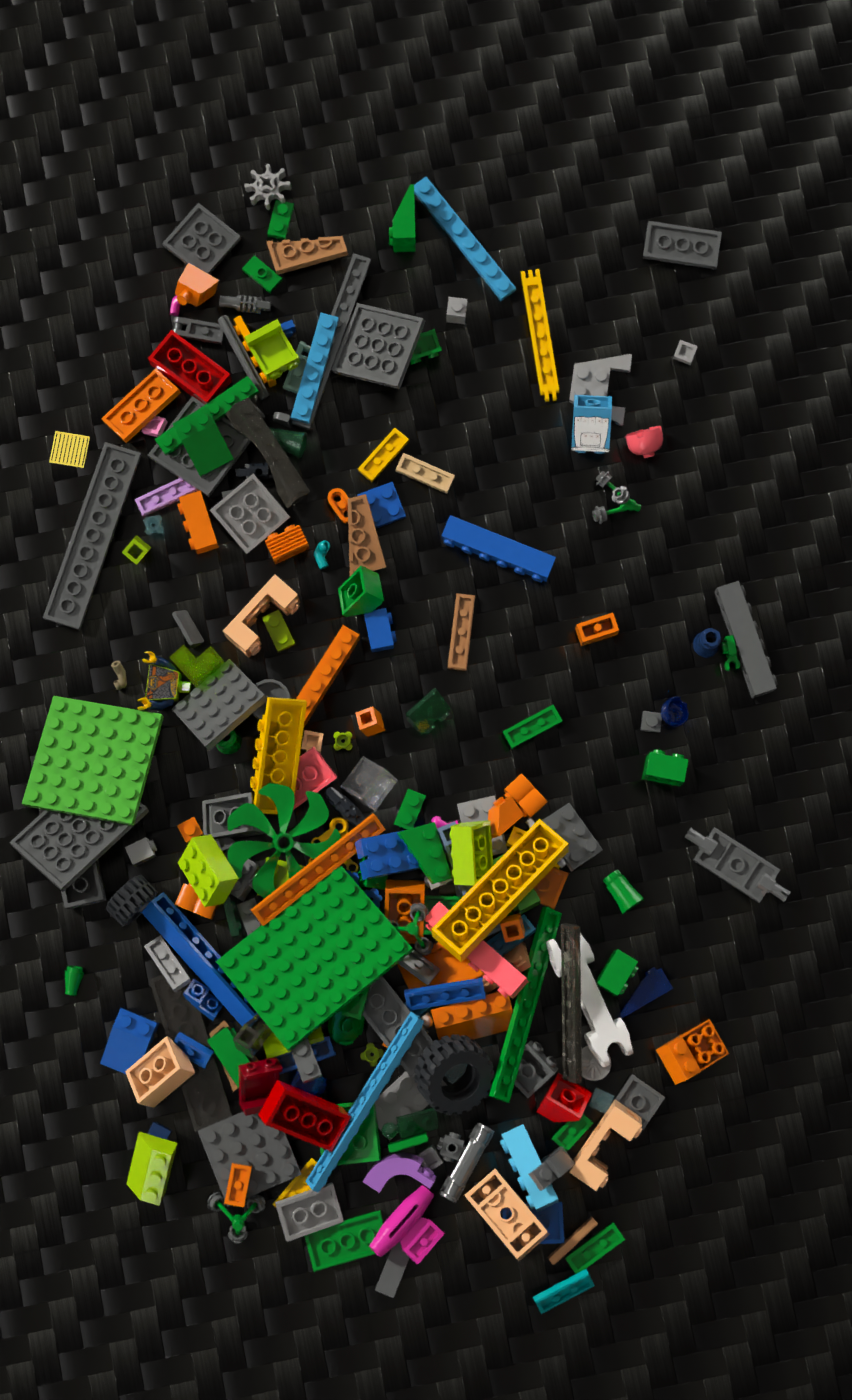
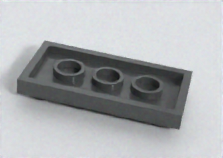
M648 221L643 259L716 269L722 232Z

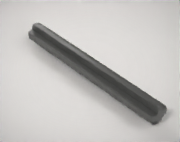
M227 315L220 317L218 322L247 376L258 389V397L260 400L266 399L270 394Z

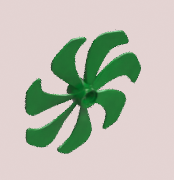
M268 783L258 792L271 798L276 805L279 819L278 834H276L266 816L254 804H242L228 817V831H232L240 825H249L258 828L273 838L272 843L239 841L233 843L228 849V862L238 878H241L243 864L250 857L271 848L277 850L253 878V889L261 897L266 898L276 890L274 886V873L281 852L286 854L290 879L302 869L290 851L292 847L315 859L341 839L339 831L334 829L331 836L324 842L302 843L293 841V837L320 827L329 817V811L322 796L316 792L306 791L309 809L301 822L289 833H286V829L293 812L295 795L291 788L284 785ZM282 837H285L287 839V845L281 848L279 846V840Z

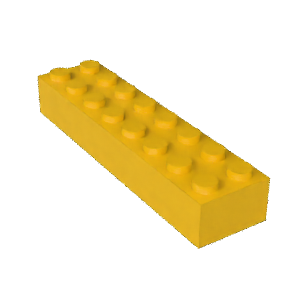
M539 819L431 929L432 937L462 962L569 852V843Z

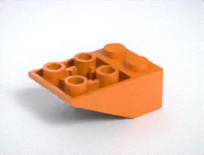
M710 1019L656 1049L675 1085L690 1079L729 1054Z

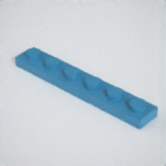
M320 313L292 411V420L310 424L339 317Z

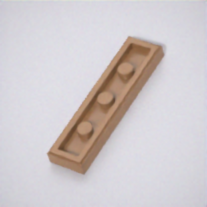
M456 593L448 669L467 671L475 595Z

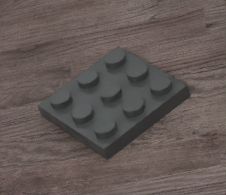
M198 203L162 244L186 265L190 263L210 275L241 240V236Z

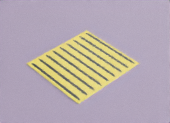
M55 431L49 462L84 468L90 437Z

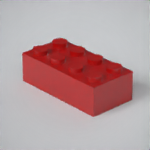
M173 330L168 333L148 358L152 367L159 370L181 389L204 404L222 394L232 382L229 372Z
M279 1080L276 1081L258 1114L265 1125L331 1152L351 1118L343 1107Z

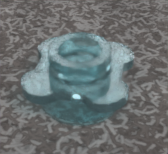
M160 515L144 518L143 522L146 526L145 533L147 535L163 532L164 528L161 526L162 517Z

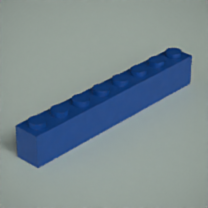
M164 892L151 900L141 913L244 1029L249 1027L260 1016L216 963L221 956Z

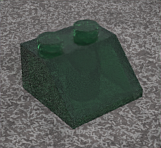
M434 688L406 713V720L421 736L425 733L428 735L436 728L434 725L439 720L443 722L450 715L448 713L450 707L436 688Z

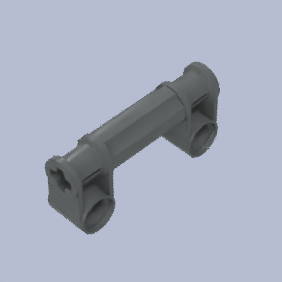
M476 1123L469 1136V1143L451 1176H447L440 1189L442 1196L454 1203L458 1201L481 1155L495 1133L494 1130L481 1123Z

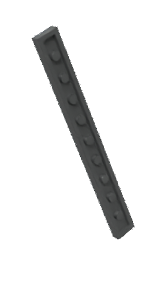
M353 253L331 314L332 316L339 317V322L310 424L292 420V425L307 430L311 429L331 374L332 366L371 264L370 258Z
M255 898L237 905L247 935H250L261 926L260 922L251 912V909L257 905ZM307 1037L291 1050L304 1084L322 1077Z

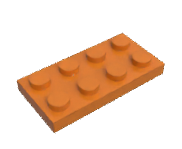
M154 369L101 419L127 443L181 392L159 370Z

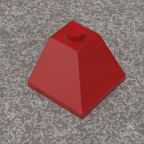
M558 1073L545 1094L537 1113L552 1122L579 1121L592 1092Z

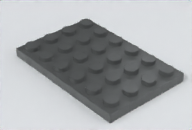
M141 802L134 825L149 812L148 808ZM44 810L10 841V844L64 892L133 826Z

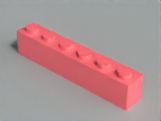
M438 902L429 914L426 915L424 920L427 924L425 927L431 931L449 910L442 903ZM484 940L466 957L470 961L468 965L476 972L478 970L485 974L483 978L489 984L495 983L500 987L498 991L505 998L510 996L514 999L529 982L523 974Z

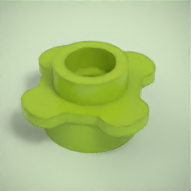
M351 732L334 733L335 750L346 749L349 751L352 749Z
M368 1043L366 1050L361 1053L360 1057L362 1060L368 1061L371 1066H376L378 1059L384 1055L382 1049L376 1048L373 1043Z

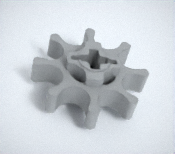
M266 164V172L259 175L252 170V178L256 181L253 184L246 183L244 186L246 192H256L250 197L252 205H255L259 200H265L266 209L270 210V202L273 199H278L281 203H285V198L280 193L283 190H291L292 187L289 181L281 182V179L286 177L283 168L278 173L272 174L270 165Z

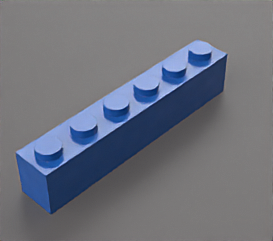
M451 515L441 536V540L447 546L460 547L467 554L475 553L479 555L480 559L495 561L502 568H507L508 566L513 568L514 572L520 575L528 574L532 576L533 580L538 582H547L556 559L552 555Z

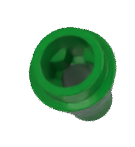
M67 966V970H65V994L77 995L84 975L82 967Z

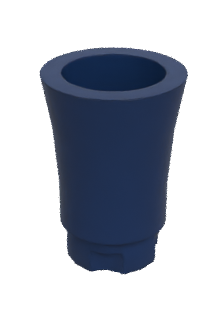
M708 628L697 634L693 640L695 652L705 658L714 656L719 650L721 642L720 633L713 628Z

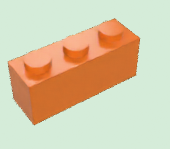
M201 490L179 497L180 503L177 505L180 514H184L186 521H183L185 531H190L191 538L188 540L191 549H195L197 554L219 548Z

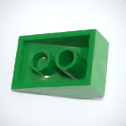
M410 184L392 220L393 227H389V244L393 246V252H416L414 184Z
M207 406L173 423L200 477L234 460Z

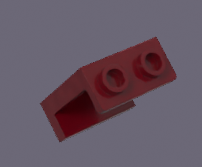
M277 1057L238 1066L239 1105L245 1116L260 1113L276 1081L279 1080V1072H282V1066Z

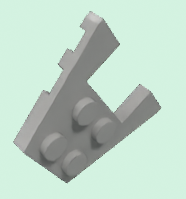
M632 354L574 364L569 402L574 404V395L607 396L610 370L629 373ZM612 406L611 421L619 426H623L625 408Z

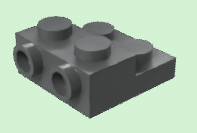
M532 1040L525 1045L514 1083L527 1098L535 1093L558 1070L556 1060L551 1056L547 1057L542 1052L544 1049L541 1044L536 1041L533 1043Z

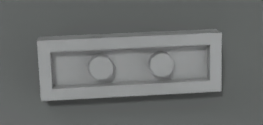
M161 935L144 946L174 992L192 982Z

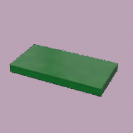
M381 1210L343 1220L344 1222L305 1235L313 1271L316 1272L374 1255L375 1253L370 1249L369 1245L384 1223Z

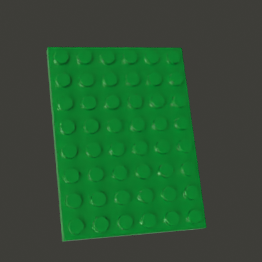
M340 865L264 926L261 925L219 958L216 963L289 1052L410 954L413 948Z

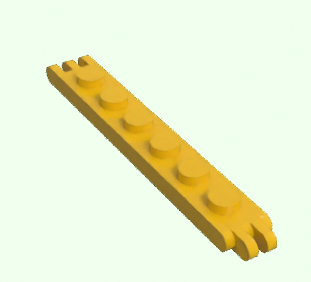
M535 269L536 277H533L532 270H528L529 278H526L525 271H521L540 395H544L545 402H549V394H552L553 401H556L559 385L540 270Z

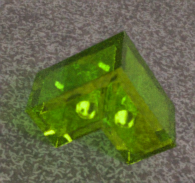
M184 645L169 657L195 688L225 663L211 646L198 658H195Z

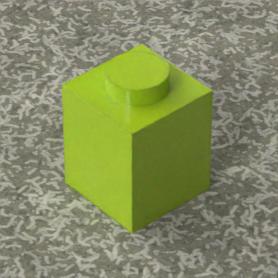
M136 535L122 553L137 565L151 547Z

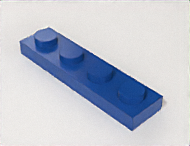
M483 978L404 990L409 1010L486 999Z

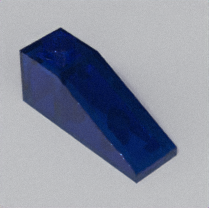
M653 967L645 972L646 976L641 979L619 1013L620 1018L627 1016L673 989L662 968L656 970Z

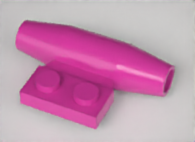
M422 1185L408 1196L383 1223L369 1245L370 1249L379 1257H382L400 1242L402 1251L416 1264H419L445 1234L431 1220L422 1218L434 1195Z

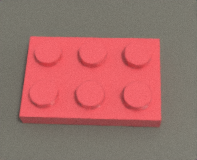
M314 746L299 757L293 810L308 800L306 791L317 793L337 778V775Z

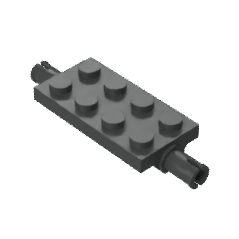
M692 827L686 834L685 838L699 846L700 849L693 861L753 900L760 903L764 895L769 892L783 902L787 899V895L791 891L777 884L775 880L780 869L714 827L709 836L706 837L695 831Z

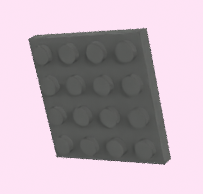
M357 303L331 371L335 374L400 389L425 320L420 317Z
M192 396L167 430L173 427L174 422L194 413L205 404ZM225 417L218 420L216 425L234 460L201 477L184 445L166 456L156 443L148 456L198 491L201 490V493L207 497H210L252 441L253 436Z
M228 659L186 697L179 701L172 710L208 750H211L267 701V697Z
M241 1112L198 1130L224 1199L232 1163L252 1166L246 1198L302 1175L286 1133L265 1125L258 1116L259 1113L245 1116L244 1112Z

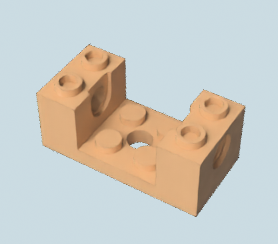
M276 575L264 585L223 630L226 638L248 658L251 655L255 656L260 651L262 643L259 641V637L247 626L251 627L256 622L258 614L260 612L264 613L269 608L270 601L287 616L290 613L294 614L300 607L298 594Z
M614 1100L574 1158V1165L570 1168L569 1172L595 1191H597L599 1186L603 1188L609 1179L608 1166L594 1157L600 1149V1141H605L608 1138L611 1128L629 1141L633 1137L637 1138L643 1129L641 1128V1117L617 1100Z
M496 1169L465 1194L468 1201L518 1261L549 1235L544 1226ZM504 1208H509L512 1211L511 1218L507 1220L501 1218L500 1215Z

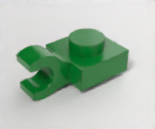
M726 636L721 643L723 654L726 653L728 658L724 665L725 670H730L729 663L731 662L735 664L736 669H739L740 662L737 659L734 636Z

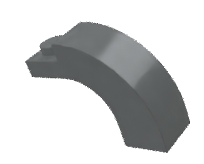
M560 1146L541 1159V1164L530 1172L529 1176L538 1189L542 1191L557 1178L565 1174L574 1165V1162L564 1147Z

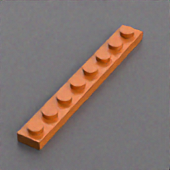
M372 813L254 906L251 912L262 926L266 925L357 853L356 841L362 838L378 836L386 829L376 815Z

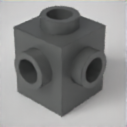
M450 1132V1135L445 1134L444 1138L440 1137L437 1149L440 1150L439 1154L443 1155V1160L452 1163L454 1159L459 1160V1157L466 1148V1145H463L464 1140L461 1139L462 1135ZM454 1144L456 1146L455 1151H449L448 1146Z

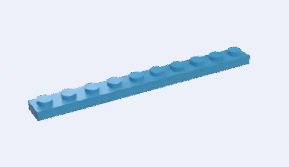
M410 1011L349 1110L348 1114L351 1118L333 1151L325 1149L305 1181L313 1191L319 1193L321 1188L325 1186L329 1175L336 1168L340 1157L348 1149L353 1136L358 1133L363 1120L369 1115L374 1102L379 1099L384 1086L390 1081L395 1068L400 1065L401 1059L411 1047L413 1039L421 1031L425 1021L412 1011Z

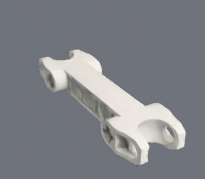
M574 928L569 930L572 947L568 952L560 950L554 939L546 941L549 960L558 977L567 975L592 1030L584 1034L586 1043L600 1065L606 1067L610 1065L607 1048L613 1042L619 1045L625 1056L633 1054L630 1034L620 1017L612 1020L587 965L595 960L593 952L579 930Z

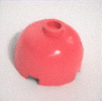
M654 426L646 430L641 429L629 433L625 436V439L632 453L648 458L654 456V452L662 446L663 433L661 426Z

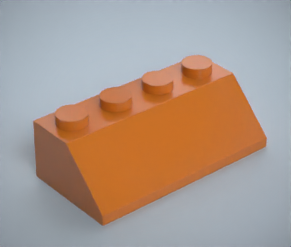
M500 992L486 995V999L454 1003L432 1009L431 1013L438 1040L447 1035L451 1037L453 1034H459L460 1037L465 1035L474 1040L508 1031L513 1010L509 996L505 998Z

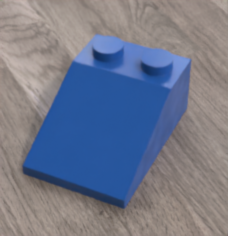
M120 1008L100 1064L126 1074L125 1071L149 1051L160 1023L127 1009Z

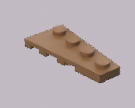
M342 236L319 237L318 240L304 238L301 241L292 242L290 240H282V242L277 243L266 241L277 275L348 255Z
M363 494L349 498L350 576L361 565L372 571L386 568L367 495Z

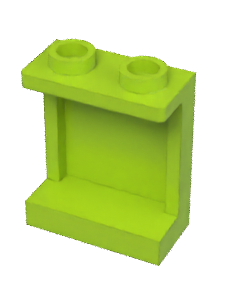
M278 319L244 337L248 348L267 380L277 379L286 370L291 371L298 367L300 357L295 353Z

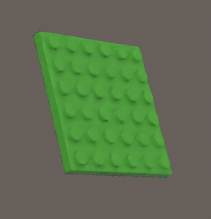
M53 696L22 804L27 807L134 826L164 716L159 713Z

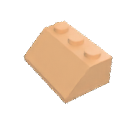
M167 1036L125 1071L138 1104L153 1108L195 1073L189 1057Z

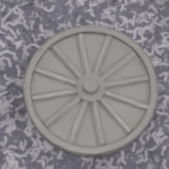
M588 1046L582 1048L576 1057V1067L579 1074L590 1081L604 1078L611 1069L609 1053L607 1052L610 1065L602 1067Z

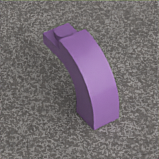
M399 1152L381 1158L382 1160L377 1161L363 1182L380 1193L385 1183L391 1177L404 1174L413 1177L430 1189L437 1176L434 1175L431 1169L421 1167L424 1159L420 1156Z

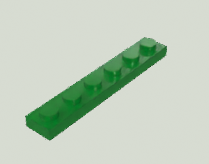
M247 376L200 409L207 406L216 423L257 395L259 391ZM174 426L155 439L166 456L183 445Z

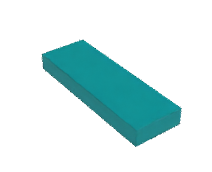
M587 1269L537 1294L533 1298L542 1314L595 1285Z

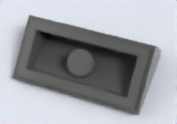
M174 611L172 615L190 647L194 649L204 643L188 611Z

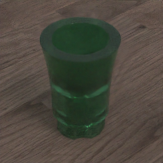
M268 428L265 436L266 446L293 454L299 458L305 452L307 432Z

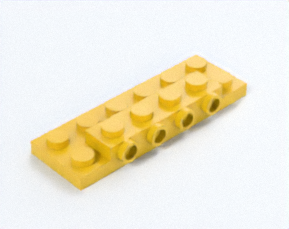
M267 697L265 715L258 721L260 739L257 738L255 741V749L258 750L257 757L253 759L255 776H252L250 779V787L255 792L253 804L263 814H278L274 801L258 793L268 783L287 786L295 794L307 706L306 700Z

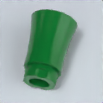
M235 729L227 735L230 736L228 741H224L223 738L216 744L220 752L233 754L240 749L242 737Z
M615 870L603 879L607 886L606 888L615 899L622 914L627 913L645 899L619 870Z

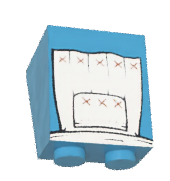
M574 395L571 450H575L578 453L594 451V453L603 454L609 452L612 416L611 396Z

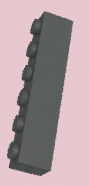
M739 581L717 587L714 592L729 635L734 636L737 658L740 662L751 698L773 692L778 685L777 679L774 674H771V662L768 656L765 657L763 651L765 645L763 640L758 637V625L756 621L752 620V608L749 603H746L744 586H740Z

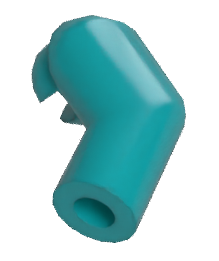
M326 540L319 542L314 551V557L320 570L328 567L325 556L330 548V543Z

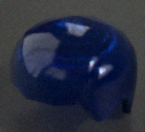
M679 696L669 698L661 707L662 719L672 727L682 726L688 720L687 703L681 701Z

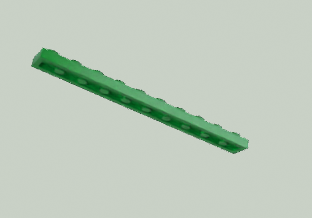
M542 907L529 953L531 967L526 969L523 974L529 982L517 995L489 1094L490 1097L509 1103L549 962L546 941L550 939L555 940L562 913L549 907Z

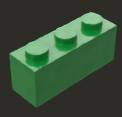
M226 1027L208 1039L207 1042L239 1088L238 1066L252 1062L249 1058L251 1053L245 1044L241 1046L237 1040L240 1037L236 1030Z

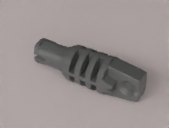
M220 295V307L236 308L239 312L261 314V311H271V302L262 301V297L245 295L229 297Z

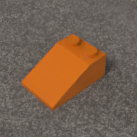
M386 880L385 917L396 921L399 926H407L408 923L413 922L410 916V907L414 903L424 904L425 881ZM424 920L417 923L419 927L418 934L421 938L424 936ZM399 931L408 943L415 944L417 939L414 935L409 934L407 931Z

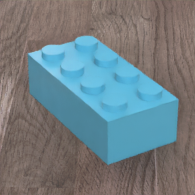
M522 1124L501 1134L503 1140L500 1143L505 1154L510 1153L512 1157L508 1160L513 1171H518L520 1175L517 1179L522 1191L527 1190L529 1194L526 1196L531 1210L535 1208L539 1212L558 1203L557 1195L551 1184L540 1191L529 1176V1173L537 1168L541 1161L524 1125Z

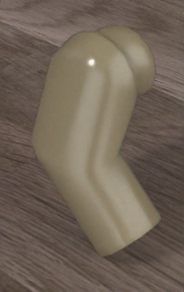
M115 661L111 665L118 677V680L114 681V686L117 690H121L127 686L126 671L120 661Z

